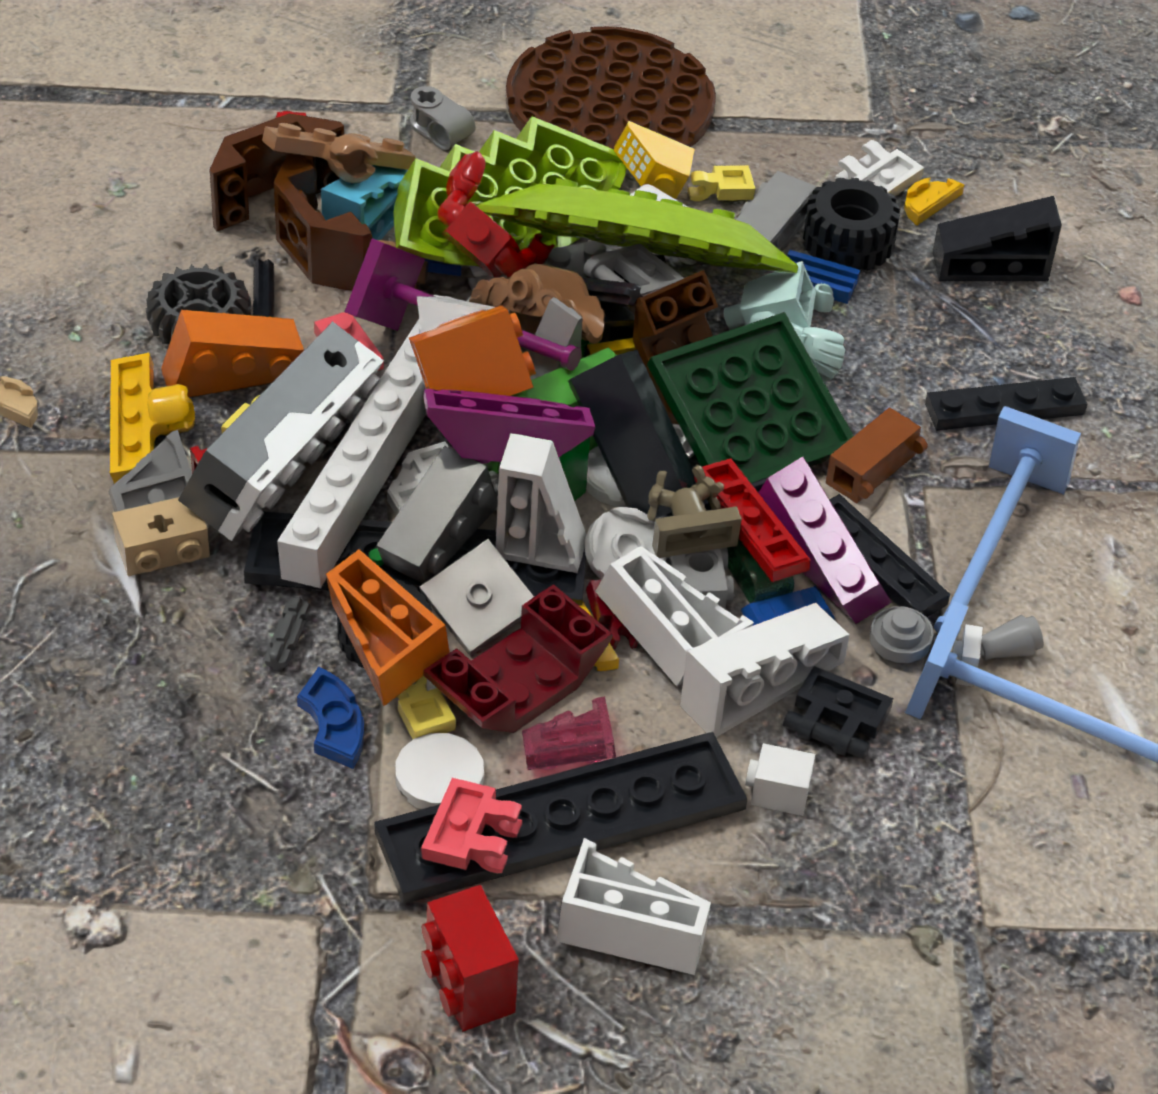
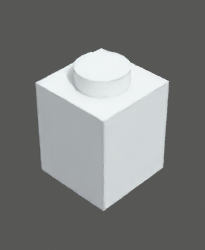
M763 743L759 761L750 759L745 786L753 787L751 805L803 816L816 754Z

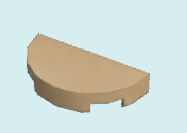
M6 376L0 377V415L31 428L38 416V404L33 395L32 388L21 380Z

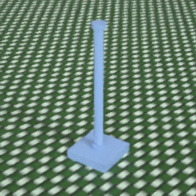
M1003 407L998 417L989 468L1009 474L1012 478L952 598L953 601L968 606L1028 482L1064 495L1070 482L1081 433L1015 409ZM952 600L944 616L938 617L935 622L934 629L937 633H939Z
M952 600L906 708V714L921 720L939 677L942 676L948 679L949 675L1158 763L1157 743L956 659L958 654L951 652L968 606Z

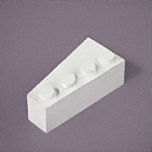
M813 603L688 649L680 706L706 733L713 732L718 737L800 689L813 666L830 671L844 663L850 634L817 603Z

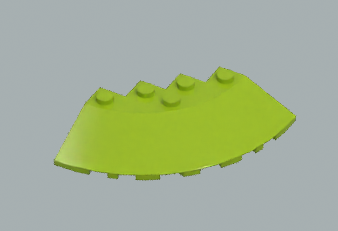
M531 116L517 138L493 130L479 151L485 158V170L480 185L467 204L472 202L478 207L480 203L537 184L555 185L556 179L575 181L578 183L579 188L607 192L608 189L619 190L627 168L614 152V149ZM455 144L440 167L415 158L398 186L393 211L396 248L430 260L456 265L478 266L442 235L447 226L438 219L437 215L440 205L447 198L446 185L450 172L464 155L475 151ZM489 216L509 234L512 232L517 236L512 237L520 250L528 247L535 234H542L541 242L546 245L554 244V248L572 245L580 239L577 237L556 236Z
M556 179L555 185L537 184L478 204V208L486 215L556 236L585 238L616 247H628L640 243L653 254L689 258L712 266L797 273L798 265L750 224L735 220L734 212L713 209V212L709 213L685 207L682 202L661 199L656 201L657 194L647 191L636 190L634 196H630L631 193L623 190L608 189L607 192L579 188L578 183L575 181Z

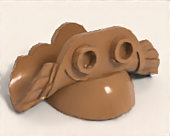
M533 264L507 278L497 277L492 278L490 281L482 279L472 290L469 302L505 307L509 310V314L516 313L522 330L536 334L550 299L555 297L583 317L581 339L597 344L602 340V333L605 329L604 310L601 308L597 296H589L583 278L574 271L548 265Z

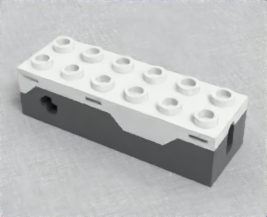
M332 321L207 448L178 501L231 541L242 529L250 532L264 514L261 509L265 506L271 509L285 492L282 486L288 484L292 487L306 469L303 464L308 462L312 465L326 447L323 442L328 440L332 443L339 436L346 425L343 422L346 418L352 422L365 404L361 400L362 395L368 397L381 379L375 374L384 360Z

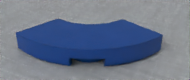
M318 667L298 694L297 706L309 713L318 725L319 732L314 741V753L354 769L364 744V720L360 708L356 702L355 695L343 681L329 671Z

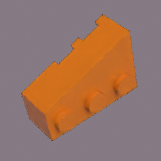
M181 310L161 370L166 386L184 385L189 391L187 397H194L272 383L304 351L294 319Z
M360 549L326 573L332 605L383 706H386L423 676L424 669L450 653L446 625Z

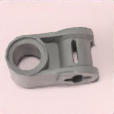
M422 86L412 91L411 103L414 106V113L410 117V127L433 142L439 149L448 150L475 132V121L471 113L465 107L458 105L443 95L438 89Z

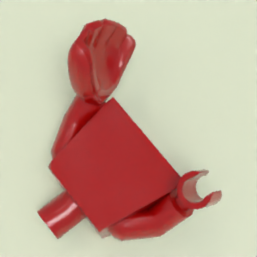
M478 151L464 155L449 174L446 185L447 198L438 209V219L447 226L442 235L492 278L501 277L502 275L511 277L515 272L526 269L535 263L544 264L555 245L542 243V234H535L528 247L520 250L514 238L472 202L467 204L481 183L486 163L485 158Z

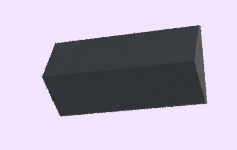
M638 350L619 354L568 380L578 405L590 408L595 424L593 437L626 507L636 508L645 514L648 513L650 508L648 495L652 486L656 484L659 471L667 472L664 489L676 492L684 487L690 488L696 484L692 472L693 467ZM659 505L656 517L665 516L671 513L672 509Z

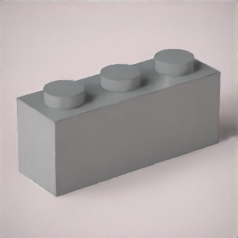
M777 171L768 182H763L760 185L755 198L743 205L736 220L750 224L780 251H783L805 224L808 199L816 186ZM748 269L760 275L765 273V270Z

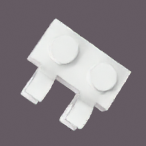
M870 140L862 146V150L868 154L859 161L850 155L840 160L838 165L845 170L835 177V179H851L852 177L859 178L861 181L869 180L875 182L874 185L883 186L887 189L888 194H893L895 197L922 178L924 167L900 150L896 149L889 153L878 142Z

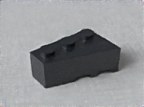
M1055 197L1041 198L939 223L932 251L938 280L1049 281L1062 227Z

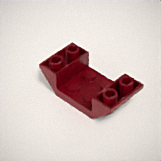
M553 584L522 605L521 628L473 660L467 658L456 648L424 669L423 676L481 728L515 733L580 687L612 640V633Z

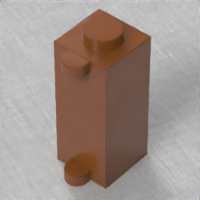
M889 407L830 455L826 484L856 504L862 499L869 498L874 493L876 487L913 458L916 453L922 454L928 448L926 440L920 436L921 427Z

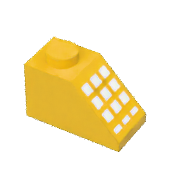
M628 121L614 146V152L640 186L645 184L652 185L676 199L690 177L695 149Z

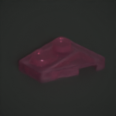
M605 696L593 699V709L577 717H574L573 713L568 710L555 716L548 722L539 723L523 730L522 736L527 770H549L561 765L581 762L596 763L603 759L615 758V744Z

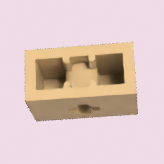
M179 497L113 512L115 542L127 575L132 576L210 557L208 529L205 521L179 502Z

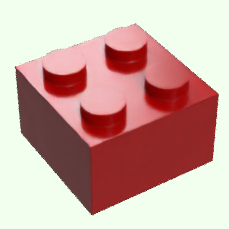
M481 884L427 902V923L421 926L426 950L421 952V958L430 979L436 977L441 986L439 995L447 1016L455 1015L462 1032L516 1013L519 959Z

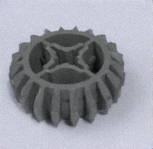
M191 264L189 269L186 270L176 267L174 274L163 273L161 281L153 282V288L148 292L146 299V316L149 326L153 330L154 336L161 338L162 344H170L181 310L251 315V298L244 286V281L237 280L234 272L225 274L222 266L214 270L210 269L208 264H205L203 268H195Z

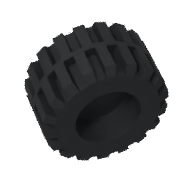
M836 178L835 182L826 181L822 183V187H816L808 199L803 232L806 250H810V255L858 270L865 269L868 271L874 269L875 265L881 266L886 262V258H890L893 254L896 241L900 206L896 203L894 195L888 194L887 189L883 186L874 185L875 182L869 180L861 181L859 178Z

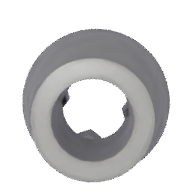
M1019 615L982 635L980 650L982 659L986 661L993 658L1035 655V650L1042 649L1044 646L1038 621L1034 616L1025 618L1023 615Z

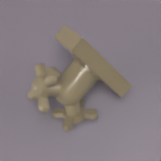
M699 465L692 468L697 483L690 488L684 487L676 492L664 489L667 472L659 471L656 484L652 486L649 492L648 503L650 508L647 518L655 522L652 547L655 556L658 558L734 547L738 544L742 521L737 506L721 509V504L716 496L724 490V485L721 482L716 483L712 478L705 476L703 468ZM705 500L708 501L711 508L709 511H706L703 501ZM659 505L671 508L673 516L656 519Z

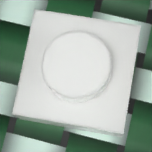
M965 625L962 641L955 640L952 647V652L958 654L956 659L978 668L983 627ZM956 678V684L973 687L972 684Z

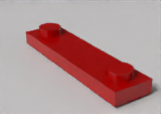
M732 459L702 467L705 476L712 478L716 483H723L724 490L716 496L721 504V509L737 506L742 518L739 539L772 582L810 571L811 559Z

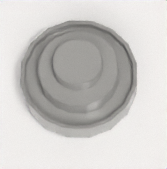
M899 606L883 609L875 615L869 633L870 643L874 650L883 658L896 663H911L922 659L928 654L934 636L933 626L926 616L917 610Z

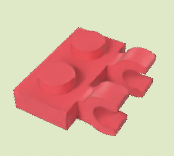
M452 778L421 847L422 859L464 870L467 869L472 859L489 872L502 873L508 860V855L503 854L507 841L500 837L484 836L481 834L485 824H488L503 836L517 838L522 826V820L518 819L522 805L513 801L496 800V788Z

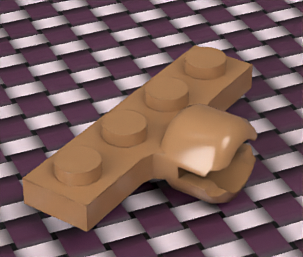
M279 123L278 128L265 126L262 141L273 151L326 159L330 169L343 181L351 184L367 180L375 172L376 168L372 165L408 170L416 157L404 148L405 144L398 140L384 138L382 143L370 142L371 139L369 137L355 133L336 137L335 132L321 128H315L313 133L301 132L300 127L287 123Z

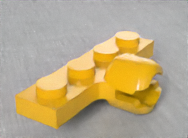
M150 353L111 360L110 475L114 484L129 473L142 458L154 450L156 437L159 435L167 436L176 430L179 433L188 432L195 424L194 405L191 398L187 397L189 391L186 386L176 384L154 389V364Z

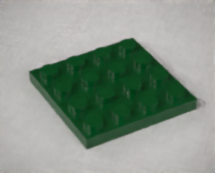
M785 312L653 356L647 363L653 378L701 467L732 459L749 482L754 483L772 476L801 457H804L809 467L830 459L832 453L854 436Z

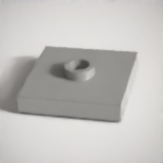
M489 539L419 587L421 594L424 593L428 603L431 604V607L470 657L520 622L522 605L534 597Z

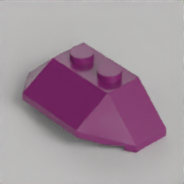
M424 389L423 398L426 414L461 458L473 459L482 464L489 463L490 461H502L511 433L553 441L558 457L594 434L595 424L590 408L570 407L564 403L463 390L442 389L438 391L435 389Z

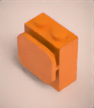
M503 306L487 311H476L442 323L435 329L409 337L426 389L438 391L442 389L463 390L511 396L534 388L530 376L536 375L533 361L528 351L522 353L517 339L523 336L519 319L516 313L509 314L508 309Z

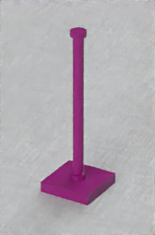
M372 238L344 312L398 331L408 303L418 306L417 296L436 297L414 288L425 259ZM523 330V336L517 338L520 347L561 362V366L570 371L574 370L581 360V349L576 346L569 345L565 347Z

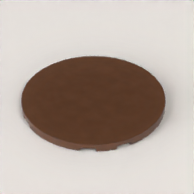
M604 26L590 27V32L573 34L571 30L557 33L545 38V43L536 48L531 46L523 52L514 62L507 77L506 105L512 121L520 132L531 116L614 149L628 121L692 147L704 136L710 127L715 111L716 92L714 84L706 75V68L691 53L684 54L674 48L675 43L640 30Z

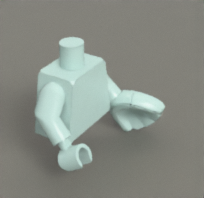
M802 261L796 263L798 265L797 273L775 271L746 283L741 303L724 308V318L728 328L732 330L785 312L823 381L831 380L838 373V370L841 369L844 361V337L831 330L811 327L813 309L819 312H830L832 310L834 297L831 287L827 284H817L813 287Z

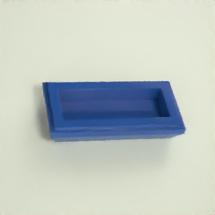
M816 586L750 603L741 608V613L754 622L752 626L813 603H817L835 620L834 615Z

